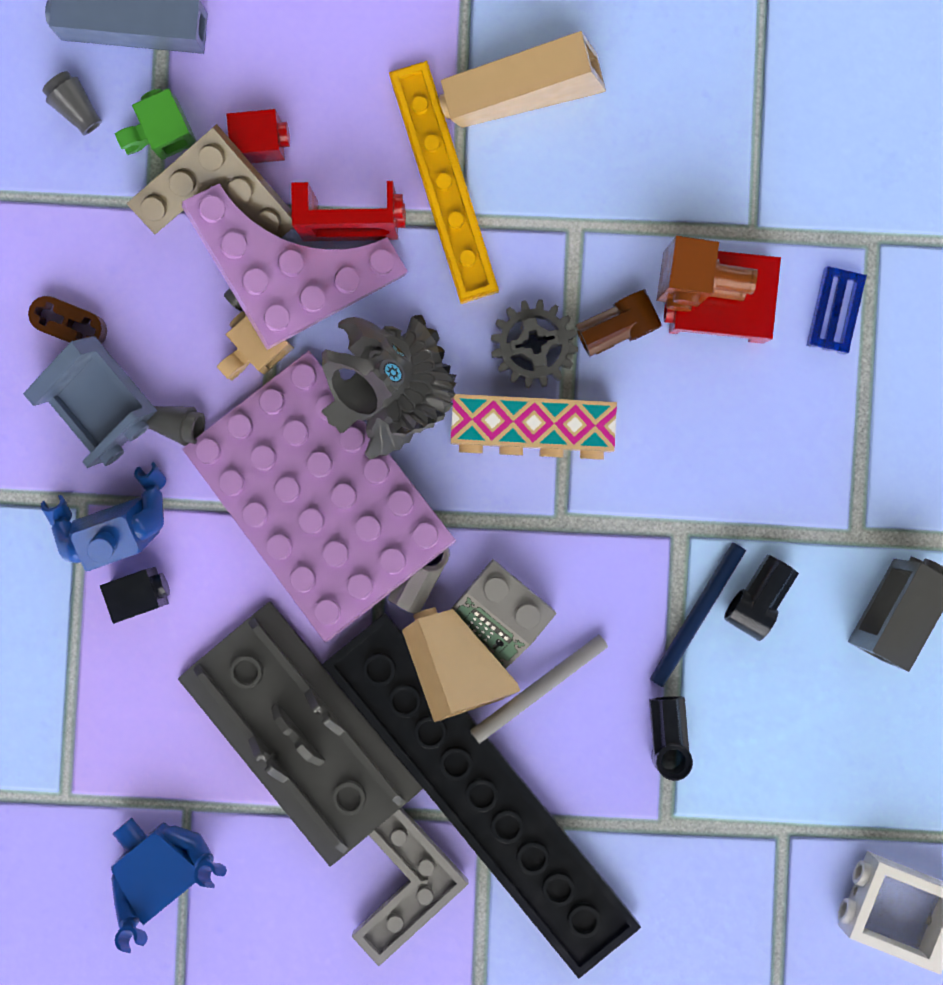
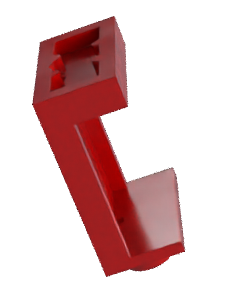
M387 181V208L318 210V200L308 182H291L292 226L303 242L381 240L386 237L389 240H398V228H406L403 194H396L393 181Z

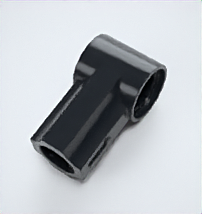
M767 554L746 589L740 590L729 604L724 614V620L757 641H761L774 626L779 613L777 608L799 573L783 561Z
M666 696L649 699L653 745L652 763L664 778L672 781L682 780L689 775L693 766L692 755L689 752L685 697ZM669 750H679L681 753L679 765L672 769L664 768L662 765L664 754Z

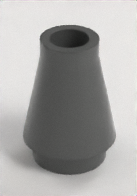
M64 71L54 76L44 85L42 91L47 96L46 103L73 124L83 136L94 131L102 123L78 77H72L68 71Z
M154 406L157 412L146 422L149 425L148 429L183 446L189 443H197L195 438L202 434L205 429V416L203 413L197 412L195 407Z

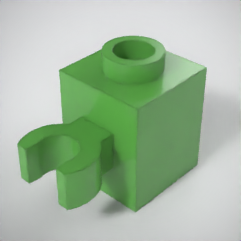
M169 88L165 90L154 89L145 93L141 97V101L132 104L140 124L121 129L115 133L120 148L122 150L125 149L127 155L139 152L146 145L150 144L151 149L161 160L190 148L197 141L178 99Z

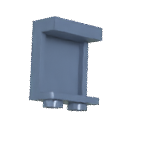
M95 336L71 341L23 393L33 406L49 402L90 451V454L82 461L87 468L100 463L108 466L115 462L125 452L122 446L128 440L131 442L145 433L149 428L146 422L157 412L156 408Z

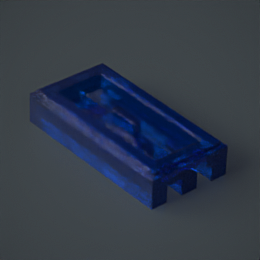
M830 266L824 268L806 346L819 347L826 351L832 350L843 355L849 354L867 275ZM836 277L838 278L825 337L822 339L820 335L833 279ZM847 281H853L840 342H835L834 337Z

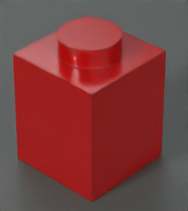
M276 109L226 113L228 137L251 164L285 160L284 147H290L289 127L287 122L281 121Z

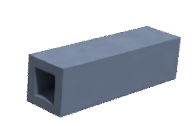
M48 0L46 2V22L62 41L204 54L208 14L200 0Z

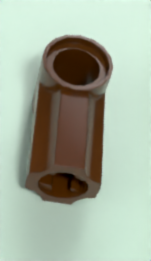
M643 289L613 304V308L576 324L575 328L583 348L588 356L591 357L629 339L631 342L662 327V324L646 289Z

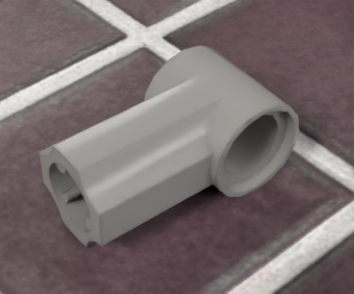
M449 548L443 552L442 560L438 564H427L393 590L387 600L407 612L413 614L420 612L449 560Z

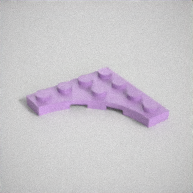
M220 184L182 201L184 212L267 350L404 277L408 272L388 237L361 247L329 250L311 248L282 239L266 231L247 217L228 197Z

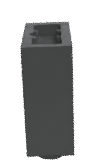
M912 556L908 561L893 559L850 636L848 643L882 662L910 672L943 612V566L926 558L922 561Z

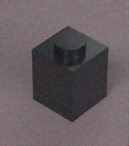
M156 567L144 569L99 585L113 624L169 604L167 596L170 595V588L167 579L163 573L158 574Z

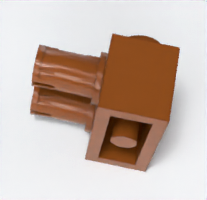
M675 236L663 252L656 301L667 302L666 308L675 311H691L692 306L697 307L709 296L744 301L746 294L752 295L755 291L758 270L720 264L719 259H717L720 243L718 241Z

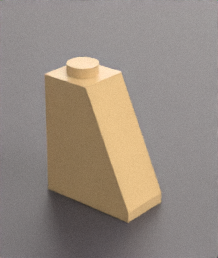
M436 607L425 609L414 614L415 621L402 629L434 722L501 701L520 691L518 683L454 609L440 613L437 612Z

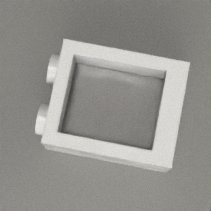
M867 851L864 860H860L854 869V885L849 897L844 898L840 904L838 926L849 939L941 975L943 971V881Z

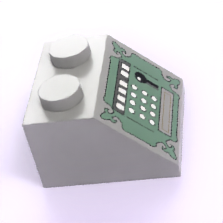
M493 558L451 608L454 609L505 669L535 641L557 614L550 605Z

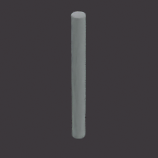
M598 634L472 728L470 732L479 744L607 649L606 641Z

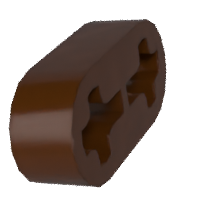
M50 296L38 297L29 307V321L34 328L70 343L71 341L83 338L81 332L72 329L74 321L87 325L91 320L90 326L96 329L93 336L101 344L106 339L107 327L102 318L87 310ZM53 306V312L64 317L62 324L50 320L46 324V319L41 316L43 309L51 310Z

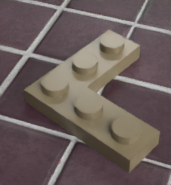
M217 124L126 203L155 235L183 211L182 201L209 189L211 186L220 184L233 203L247 217L266 231L282 238L294 228L292 226V210Z

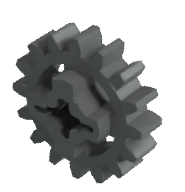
M524 300L521 301L520 312L517 313L511 307L506 309V314L509 318L507 322L497 319L495 325L502 333L491 335L490 341L499 344L500 348L492 351L491 356L492 358L503 359V362L498 367L500 373L508 369L513 372L510 378L511 383H515L519 377L525 378V388L530 389L533 380L538 379L541 387L544 388L547 387L548 376L551 375L557 381L562 379V374L559 370L560 366L566 369L572 367L573 363L566 356L567 354L571 355L578 352L577 346L569 344V340L577 336V330H566L565 326L571 318L567 315L559 319L556 316L559 306L556 304L549 311L543 310V300H538L535 309H530L527 301ZM536 318L547 321L555 329L551 331L546 330L538 325ZM520 322L522 332L519 338L507 343V337L511 329ZM529 335H534L537 341H547L541 345L539 354H534L532 348L525 349L522 347V345L528 342ZM561 346L558 359L548 367L546 355L549 350ZM520 357L530 363L533 371L521 368L511 358Z

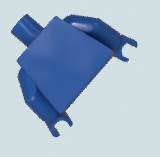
M152 462V469L148 474L140 466L134 471V477L145 489L141 497L73 520L72 523L70 522L72 512L62 495H58L60 503L54 508H49L46 502L42 501L41 509L50 525H52L51 529L58 552L65 561L81 563L85 571H91L142 552L160 533L164 525L163 495L159 490L164 487L166 477L154 462Z
M130 818L112 833L126 850V853L111 866L114 906L118 927L120 928L114 939L118 950L130 954L129 941L132 936L135 944L140 946L146 944L148 940L146 932L136 928L139 921L142 925H145L195 883L201 887L215 888V884L211 881V872L216 876L224 877L226 875V866L213 862L214 856L201 834L176 825L169 826L163 822L146 835L133 818Z

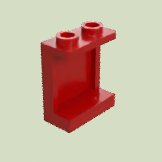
M718 251L717 259H719L720 264L758 270L756 287L752 295L746 294L744 301L709 296L697 307L692 306L691 311L667 309V302H665L663 321L664 323H670V334L688 332L746 338L748 342L764 344L773 339L781 257Z

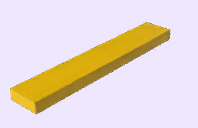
M420 62L389 72L460 304L499 293L428 62Z

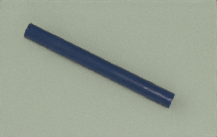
M732 542L650 677L651 681L661 687L665 686L747 550Z

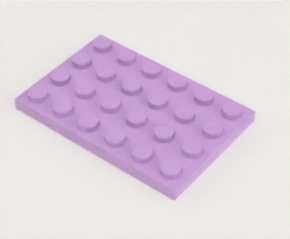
M308 350L195 438L197 440L196 444L189 443L182 450L323 641L328 642L454 544L456 539L390 454L387 456L379 455L370 460L364 454L370 441L366 433L367 424L365 421L357 420L344 433H339L335 426L328 423V419L322 413V410L335 400L321 364Z

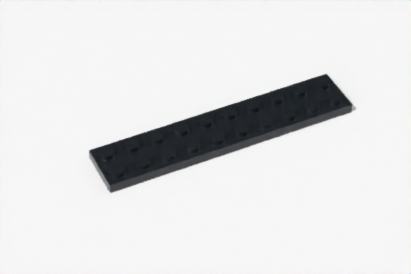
M386 612L322 664L578 979L641 929L640 922L489 737L480 744L476 741L470 730L478 724L471 715L465 712L434 722L403 632Z

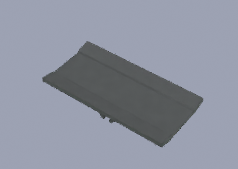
M271 601L255 612L178 678L179 682L329 867L345 856L423 789Z

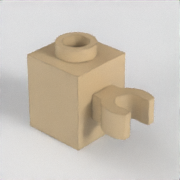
M242 311L230 322L229 326L232 329L225 334L238 349L223 359L216 367L231 381L237 378L250 363L265 375L290 353L294 347L285 340L267 350L245 312Z

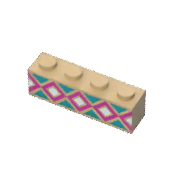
M455 394L452 405L451 445H459L460 453L483 454V446L499 447L500 455L523 456V448L540 449V457L564 458V450L580 451V459L604 460V452L611 453L615 451L617 402Z

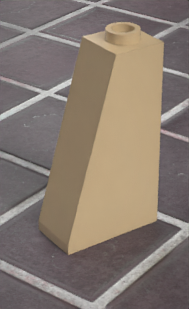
M579 31L441 79L444 94L439 95V101L444 116L447 119L450 118L461 128L600 94L606 92L597 53L583 32Z

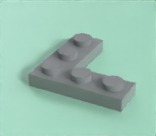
M400 808L369 836L409 880L361 923L351 936L378 966L384 963L469 885L468 878L403 808Z

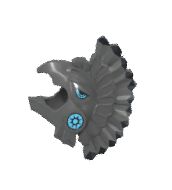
M422 315L411 317L407 331L402 336V330L396 327L385 326L381 329L363 318L350 317L338 323V328L344 329L349 338L348 349L354 355L327 349L322 352V369L335 400L322 410L330 425L335 426L339 433H344L357 420H367L366 433L370 441L364 454L370 460L379 455L387 456L392 451L400 450L404 444L410 443L414 433H421L425 429L433 428L435 423L444 420L445 413L453 405L451 401L456 394L454 388L457 383L454 381L457 375L449 374L451 366L442 363L445 350L437 346L440 339L438 332L426 327V322ZM343 368L354 370L355 374L350 379L344 380L341 378L339 370Z

